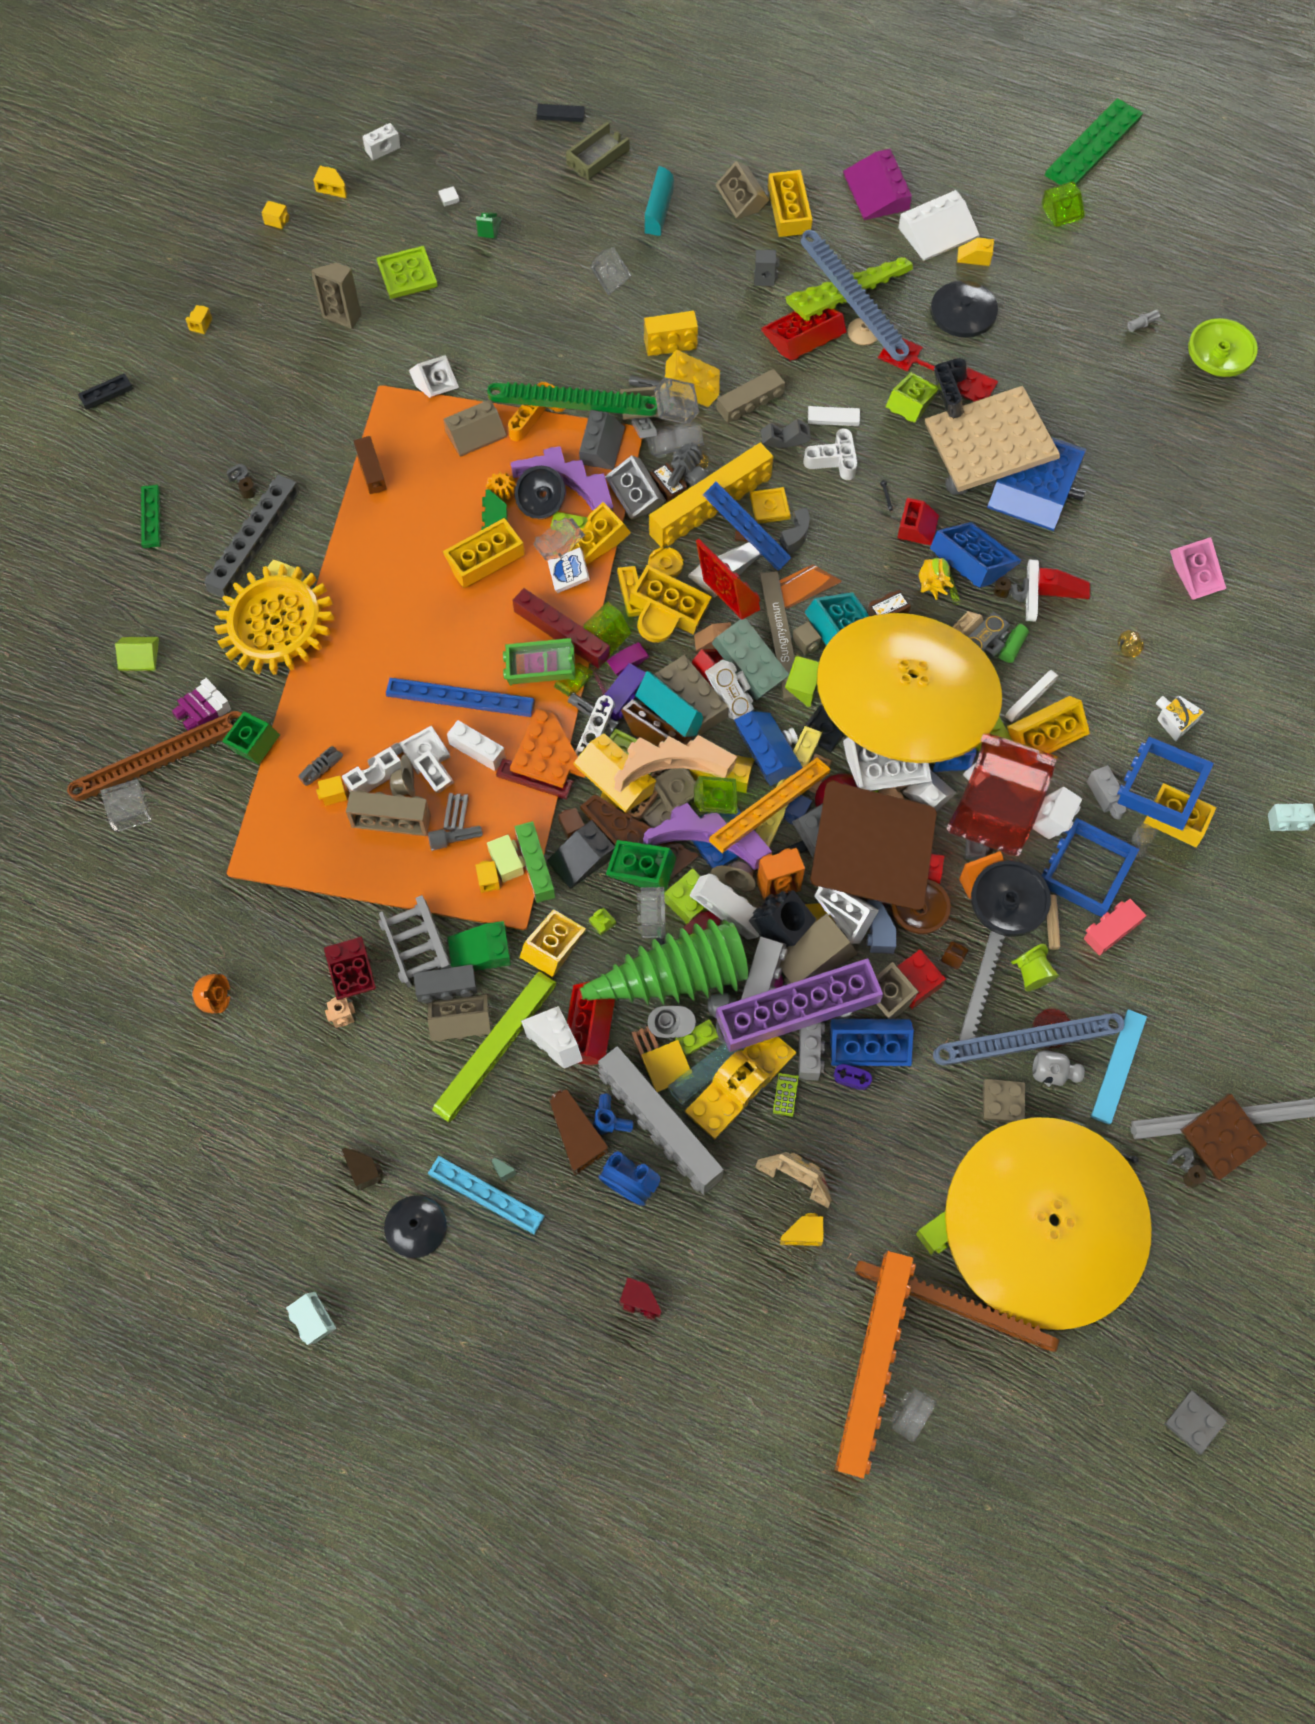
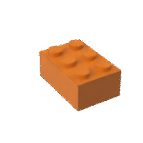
M787 848L779 854H768L760 859L756 883L763 900L770 894L775 895L782 891H801L805 867L797 848Z

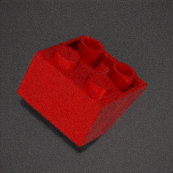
M907 498L897 538L931 546L939 515L925 501Z

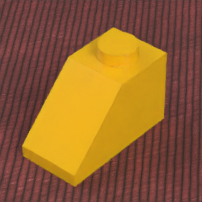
M319 166L313 179L316 192L347 198L345 183L337 171L330 167Z
M976 238L959 247L957 263L990 266L994 239Z
M807 1213L806 1216H802L781 1236L780 1245L822 1246L823 1217H818L816 1213Z

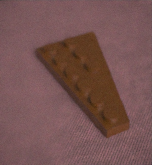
M593 795L580 806V809L597 825L614 847L617 840L643 844L644 833L652 828L642 821L639 822L632 818L630 814L620 811L613 804L597 795ZM674 841L657 845L670 848L676 856L670 880L699 856Z

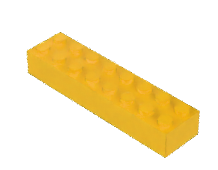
M758 443L649 514V535L660 547L672 545L676 539L687 535L690 530L699 527L705 520L713 518L719 512L703 496L715 481L735 501L740 500L749 491H754L761 483L769 481L772 476L773 455L761 443Z

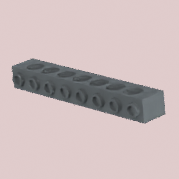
M277 475L275 480L271 481L266 493L262 494L257 506L252 509L248 519L243 522L242 528L234 535L231 544L225 548L220 560L216 561L213 570L206 576L204 583L208 592L222 598L223 596L229 597L234 589L233 584L240 581L299 494L295 481L281 475Z

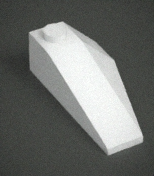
M748 542L718 557L724 563H728L734 573L736 572L740 575L761 554ZM699 565L688 577L715 598L717 594L703 581L701 566Z

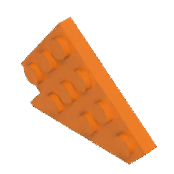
M536 708L512 761L510 771L564 788L570 773L585 778V775L574 766L578 756L555 714Z

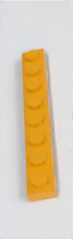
M815 758L709 837V842L721 853L725 852L828 775L830 768L819 758Z

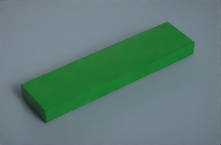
M159 485L141 486V545L143 548L161 547Z

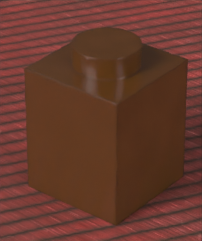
M576 808L566 809L558 815L559 823L567 840L584 826Z

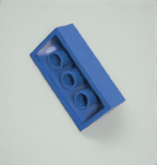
M750 711L734 719L741 738L769 786L788 778L803 768L771 713Z
M831 1019V1066L841 1064L849 1066H911L914 1033L911 1019Z

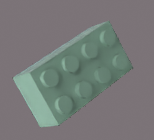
M746 618L737 621L718 635L712 642V645L723 659L734 664L737 669L735 673L743 671L751 686L748 691L756 701L789 676V673Z

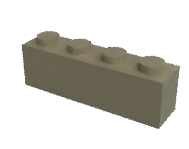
M772 369L717 398L716 409L727 423L737 420L740 416L750 413L755 408L765 405L770 400L784 394L785 382Z

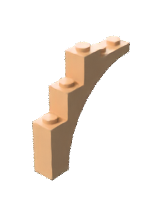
M699 735L694 741L690 740L687 746L669 736L665 742L661 741L658 747L639 737L635 743L632 742L627 751L629 753L628 760L623 770H619L614 777V789L621 793L630 783L641 776L654 771L675 768L698 770L725 780L734 769L737 756Z

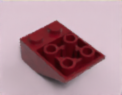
M362 937L324 947L337 1001L376 989L370 960Z

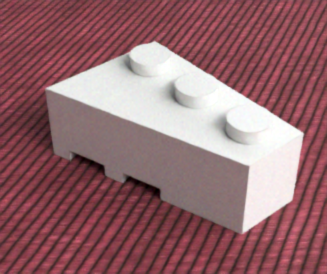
M819 887L814 895L828 915H831L837 923L838 928L848 937L851 944H860L879 910L856 895Z
M559 1006L522 1020L526 1037L529 1040L532 1039L541 1050L544 1049L561 1067L567 1068L583 1061L578 1044Z

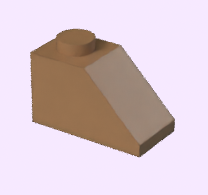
M731 622L711 624L694 635L696 652H700L701 649H716L712 642L718 635L731 627Z

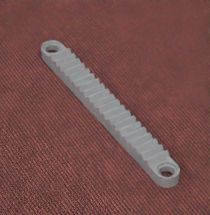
M993 931L989 935L958 1041L976 1037L975 1034L978 1030L977 1027L980 1023L979 1020L982 1016L983 1006L986 1002L996 963L999 959L998 956L1001 952L1000 949L1003 945L1002 942L1005 938L1003 935Z

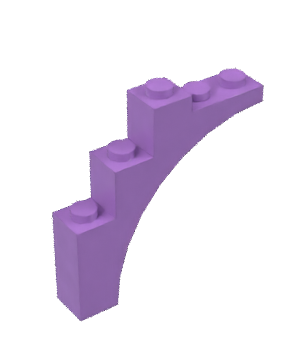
M560 446L544 449V456H535L511 462L513 478H519L531 467L539 465L548 466L561 475L565 485L576 491L588 503L592 511L604 502L614 513L604 473L587 477L582 460L564 462Z
M686 803L675 807L671 811L670 820L667 819L661 825L648 829L644 833L643 844L657 846L662 843L679 840H695L710 843L709 837L727 823L717 811L705 814L700 819L689 804ZM755 830L727 849L742 858L753 870L759 868V861L762 857L772 854L770 848Z

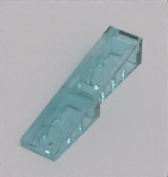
M725 1042L668 1086V1090L682 1105L710 1080L713 1081V1077L719 1068L738 1050L729 1052Z

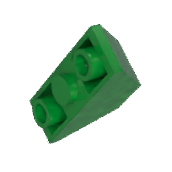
M487 212L481 213V216H476L478 237L497 238L501 224V217H498L497 213Z
M486 489L485 497H482V506L485 507V511H482V522H485V526H482L481 530L503 518L508 522L507 504L492 491Z

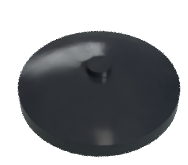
M954 281L945 284L937 290L931 304V315L936 325L950 335L963 338L975 337L987 332L995 323L998 313V304L994 295L984 286L971 281Z
M1000 861L989 865L978 875L971 891V904L975 915L986 928L1003 936L1018 937L1033 932L1043 923L1049 913L1051 896L1047 883L1035 869L1017 861Z

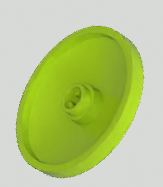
M1218 318L1202 322L1193 330L1188 342L1189 354L1195 364L1210 374L1222 377L1236 376L1247 371L1252 366L1258 352L1257 342L1253 334L1240 323L1228 319Z

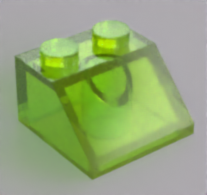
M1074 181L1044 191L1041 205L1055 227L1085 218L1082 195Z
M608 601L583 626L584 629L610 646V655L631 635V631L622 613Z
M699 776L694 785V804L699 812L737 814L736 779Z

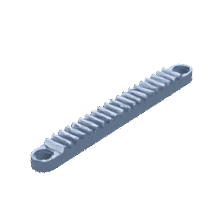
M806 230L801 238L802 246L891 357L897 361L906 359L909 348L903 341L902 335L898 334V330L894 329L893 324L890 325V320H886V315H882V310H878V305H874L873 299L870 300L869 294L866 295L865 289L862 290L861 284L858 285L857 279H853V274H849V269L846 270L845 264L842 265L841 259L838 260L837 254L834 255L833 249L830 250V245H826V240H822L815 231ZM806 237H811L814 241L809 242L806 240ZM896 349H901L904 354H898Z
M1111 1013L945 1043L934 1050L933 1058L937 1064L946 1066L1101 1038L1122 1031L1124 1020L1119 1014ZM1110 1019H1114L1117 1022V1029H1112L1109 1026ZM940 1050L948 1051V1060H943L940 1057Z

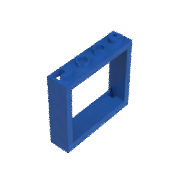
M1148 737L1146 743L1142 742L1138 750L1140 756H1135L1131 764L1133 770H1128L1124 781H1126V785L1121 784L1117 793L1120 795L1118 804L1183 831L1214 763ZM1148 752L1201 773L1182 813L1130 792Z
M1076 818L1072 827L1064 832L1068 834L1065 839L1061 838L1056 848L1060 850L1057 854H1052L1048 862L1051 864L1050 868H1045L1041 876L1047 883L1049 891L1102 917L1107 913L1140 849ZM1075 833L1125 858L1102 904L1051 878Z

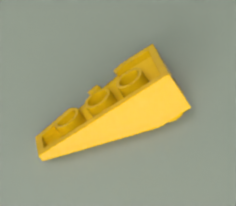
M602 502L590 513L586 525L580 529L578 538L570 545L566 553L581 548L587 565L617 546L631 532L612 510Z

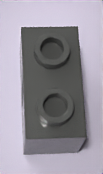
M756 250L754 286H774V279H778V269L775 268H779V257H776V250Z

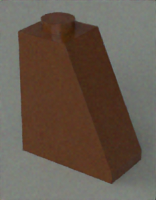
M371 436L353 440L358 462L369 493L373 494L387 490Z

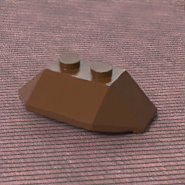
M632 699L621 710L632 734L657 747L661 741L665 742L669 736L686 746L693 739L692 736L684 737L643 702Z

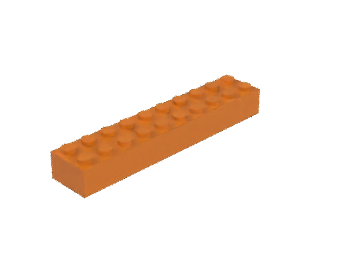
M887 1251L883 1257L835 1466L836 1471L863 1479L865 1474L869 1475L871 1461H868L870 1452H874L877 1439L873 1438L875 1429L879 1430L882 1416H878L879 1409L884 1407L887 1395L883 1391L885 1385H889L891 1379V1372L888 1371L889 1364L894 1363L896 1350L893 1349L894 1342L899 1341L901 1328H898V1324L905 1316L906 1307L903 1306L904 1299L906 1300L909 1297L911 1285H908V1280L913 1277L916 1264L912 1263L913 1257Z

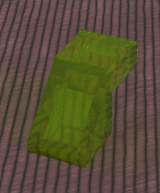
M581 663L575 664V680H557L554 687L567 696H571L574 692L577 694L594 672Z

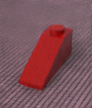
M1040 568L1038 572V595L1089 599L1090 582L1058 569Z

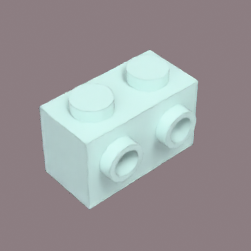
M1275 804L1268 813L1270 831L1309 830L1315 823L1313 804Z
M316 1292L305 1294L286 1308L289 1312L290 1320L299 1330L300 1338L307 1345L317 1343L336 1329Z

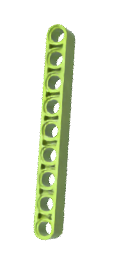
M540 971L532 978L433 1106V1112L447 1122H451L524 1029L522 1020L534 1016L556 986L554 980Z

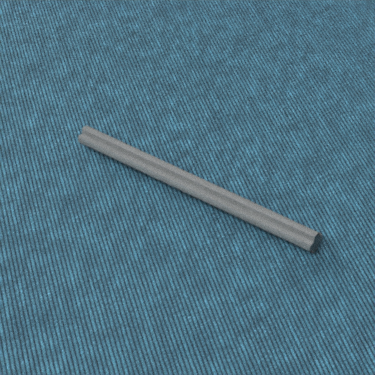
M1315 1098L1241 1108L1253 1124L1315 1117ZM1203 1112L1131 1121V1134H1133L1134 1139L1183 1134L1180 1129Z

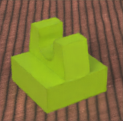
M604 907L596 911L589 918V922L600 935L616 924L615 919Z

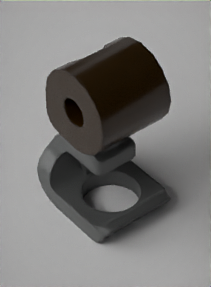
M238 464L227 470L230 482L237 479L243 498L250 499L255 496L256 490L245 465ZM238 470L237 474L231 476L234 471Z
M1000 577L995 582L993 592L1000 598H1007L1012 593L1014 599L1023 602L1029 589V579L1024 578L1022 584L1023 591L1019 592L1017 584L1011 585V581L1007 577Z
M1182 1148L1167 1160V1164L1170 1165L1177 1157H1185V1161L1180 1167L1185 1169L1183 1181L1187 1186L1197 1187L1205 1181L1206 1173L1202 1167L1191 1164L1194 1161V1155L1190 1148Z

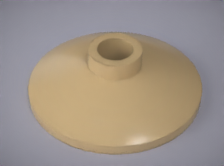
M861 318L853 320L848 325L847 334L854 343L871 345L878 340Z

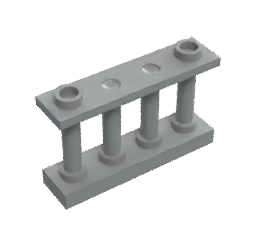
M423 895L415 898L417 901V905H414L415 908L388 919L383 912H379L381 919L378 922L381 930L386 931L400 969V972H398L401 983L405 982L408 987L412 986L410 978L414 977L413 973L426 972L436 967H442V969L452 968ZM416 915H422L424 922H421V925L393 936L390 928L391 925ZM423 932L429 933L431 939L427 943L402 953L399 952L396 943ZM430 949L436 951L437 957H434V960L406 970L403 960Z

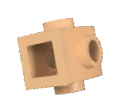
M335 997L330 1002H327L328 1010H325L328 1022L332 1021L335 1028L355 1022L353 1014L356 1012L353 1003L348 1002L347 998L337 1001Z

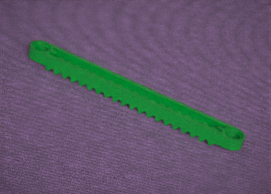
M510 382L506 384L492 383L487 388L488 398L492 402L587 411L595 410L643 416L656 415L659 410V402L655 397L642 396L640 393L628 395L626 392L621 394L619 391L617 393L613 391L607 393L606 390H603V392L599 390L593 391L592 389L586 391L585 388L573 390L571 387L566 389L563 386L562 388L558 386L552 388L551 385L548 387L541 385L539 387L537 384L531 386L529 383L527 385L523 383L518 385L516 382L514 384ZM494 390L500 391V394L493 395L491 393ZM653 404L655 407L648 409L646 405Z

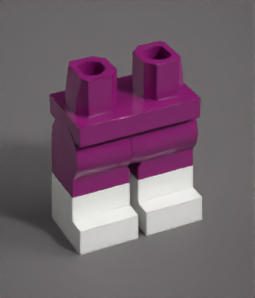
M205 678L194 691L187 693L183 698L181 697L177 700L179 705L172 710V713L179 721L185 716L188 717L182 723L189 731L223 716L231 708L228 700Z

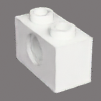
M391 123L363 136L365 151L373 161L401 148L398 132Z
M428 750L414 760V763L435 792L440 793L454 783L432 751Z

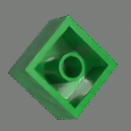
M243 711L222 742L234 753L259 765L280 734L269 723Z

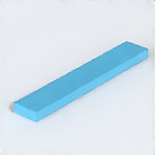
M1129 1009L1126 1011L1124 1028L1118 1034L1090 1118L1108 1125L1112 1123L1147 1016Z
M438 1156L428 1172L429 1176L535 1235L545 1218L543 1214Z

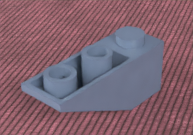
M867 898V903L879 910L869 927L870 934H867V946H870V953L894 954L896 949V927L882 902Z

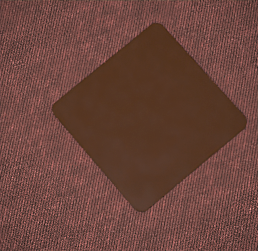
M829 782L826 785L810 877L811 882L815 886L913 910L922 909L925 902L937 815L935 808L930 805L837 782Z

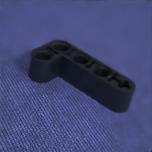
M963 358L942 362L934 367L936 385L948 416L951 418H958L963 414L962 397L956 384L967 378L966 361Z

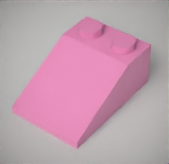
M1211 537L1170 550L1175 569L1192 600L1226 589Z

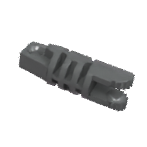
M334 746L329 747L319 755L320 757L312 761V764L307 765L298 776L304 785L308 786L319 779L320 775L325 774L329 770L328 768H332L342 759L343 754L337 751Z

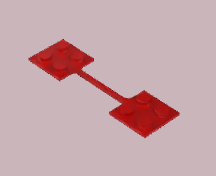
M904 338L902 339L909 348L906 359L903 361L894 360L885 348H883L878 356V359L907 372L913 363H918L933 371L935 367L918 358L919 353L923 349L922 346ZM896 349L898 354H904L901 349ZM967 368V378L964 381L958 382L957 387L962 397L976 402L988 398L998 381Z

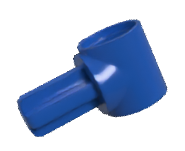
M607 1093L601 1094L599 1096V1109L595 1111V1119L592 1124L598 1134L612 1133L613 1130L632 1132L633 1121L616 1118L615 1114L610 1110L611 1096Z

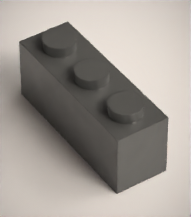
M473 965L413 973L418 1002L430 1003L436 999L450 1000L456 996L470 997L477 993Z

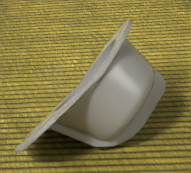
M683 1006L657 1007L650 1013L647 1021L651 1033L662 1038L684 1037L693 1031L696 1023L692 1011Z

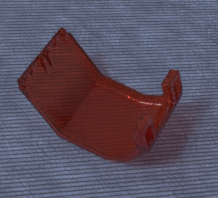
M983 733L980 740L982 741L981 749L961 802L948 823L947 831L973 842L984 844L990 848L1001 850L1004 853L1019 856L1037 819L1058 757L994 734Z

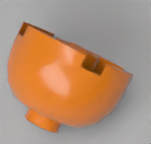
M209 974L201 977L196 982L192 992L195 1005L206 1013L216 1014L224 1012L230 1002V996L227 997V990H230V985L227 978L221 974Z

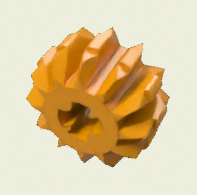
M499 472L498 475L493 473L492 478L490 477L487 480L486 489L492 491L502 501L505 498L510 500V496L515 494L516 483L513 476H509L507 472L505 474Z

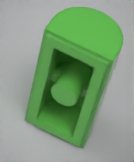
M1019 624L1011 631L1005 642V647L998 655L999 659L1007 663L1014 662L1029 634L1027 627Z

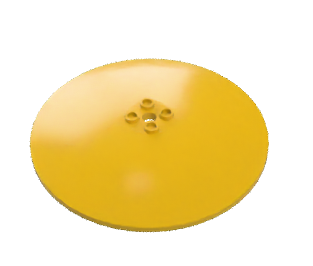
M888 613L869 616L853 622L840 630L829 641L818 665V693L824 709L831 720L847 737L860 746L890 759L912 763H933L962 756L976 748L989 736L1001 711V684L997 672L987 655L977 644L960 631L928 617L905 613ZM909 674H914L917 678H912Z
M1028 1118L1003 1125L985 1135L966 1153L953 1175L948 1190L945 1211L946 1233L958 1270L966 1283L985 1304L993 1310L997 1309L1001 1315L1007 1313L1008 1319L1015 1316L1016 1322L1022 1319L1024 1325L1030 1322L1033 1328L1039 1326L1040 1329L1065 1330L1091 1324L1119 1307L1133 1292L1144 1272L1150 1252L1152 1228L1149 1206L1143 1187L1136 1173L1122 1154L1107 1140L1086 1127L1055 1118ZM1054 1214L1058 1217L1059 1224L1057 1226L1050 1224V1215Z

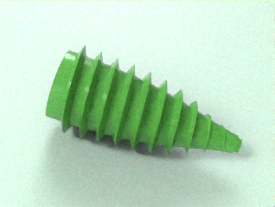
M709 919L706 930H702L695 923L690 935L685 929L681 928L679 937L676 940L667 933L665 944L660 945L656 939H653L651 950L648 952L642 946H639L637 957L633 959L629 954H626L624 964L619 967L614 964L613 970L606 974H601V977L584 984L580 988L582 998L587 1000L616 999L617 1001L618 999H630L633 1004L634 998H644L647 1005H649L650 997L659 998L664 1005L666 996H673L679 1004L681 994H688L694 1001L696 991H702L708 998L709 990L717 988L721 995H723L724 985L728 984L737 992L738 982L748 979V966L744 948L735 925L723 919L721 925L717 926L713 920Z

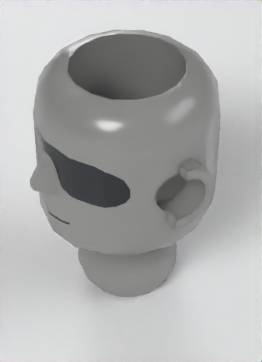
M1043 1050L1039 1051L1035 1056L1032 1073L1035 1080L1045 1083L1048 1087L1051 1084L1063 1086L1067 1079H1071L1075 1083L1081 1082L1084 1078L1085 1068L1081 1064L1071 1065L1069 1058L1065 1054Z

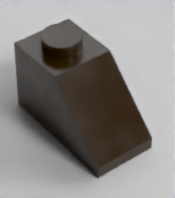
M346 1147L341 1149L359 1191L382 1181L380 1175L383 1174L379 1162L375 1163L372 1157Z

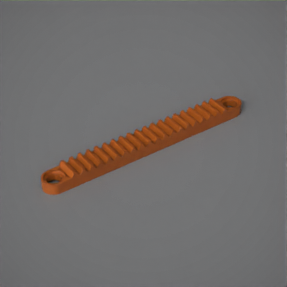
M239 711L230 712L79 778L68 785L67 792L75 801H82L91 796L96 797L98 793L103 794L105 790L110 791L112 787L125 784L128 780L132 781L134 777L139 778L141 774L146 775L148 771L153 772L155 768L159 769L162 765L166 766L168 762L173 763L175 759H182V756H189V753H195L196 750L209 747L211 743L216 744L218 740L222 741L233 727V724H231L232 719L239 718L242 713ZM75 788H83L80 794H73Z
M858 1261L854 1272L878 1283L881 1267ZM916 1277L913 1280H910V1278L908 1280V1285H911L909 1295L1045 1350L1057 1352L1060 1340L1041 1332L1039 1326L1033 1329L1030 1322L1027 1325H1024L1022 1319L1016 1322L1015 1316L1008 1319L1007 1313L999 1315L997 1309L991 1312L989 1306L983 1309L982 1303L975 1306L974 1300H971L969 1303L966 1302V1297L960 1300L957 1293L950 1296L949 1290L943 1293L941 1287L937 1290L934 1289L933 1284L927 1287L924 1280L918 1283Z

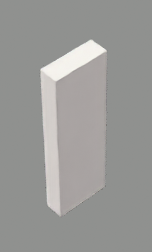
M808 407V424L859 426L860 409Z

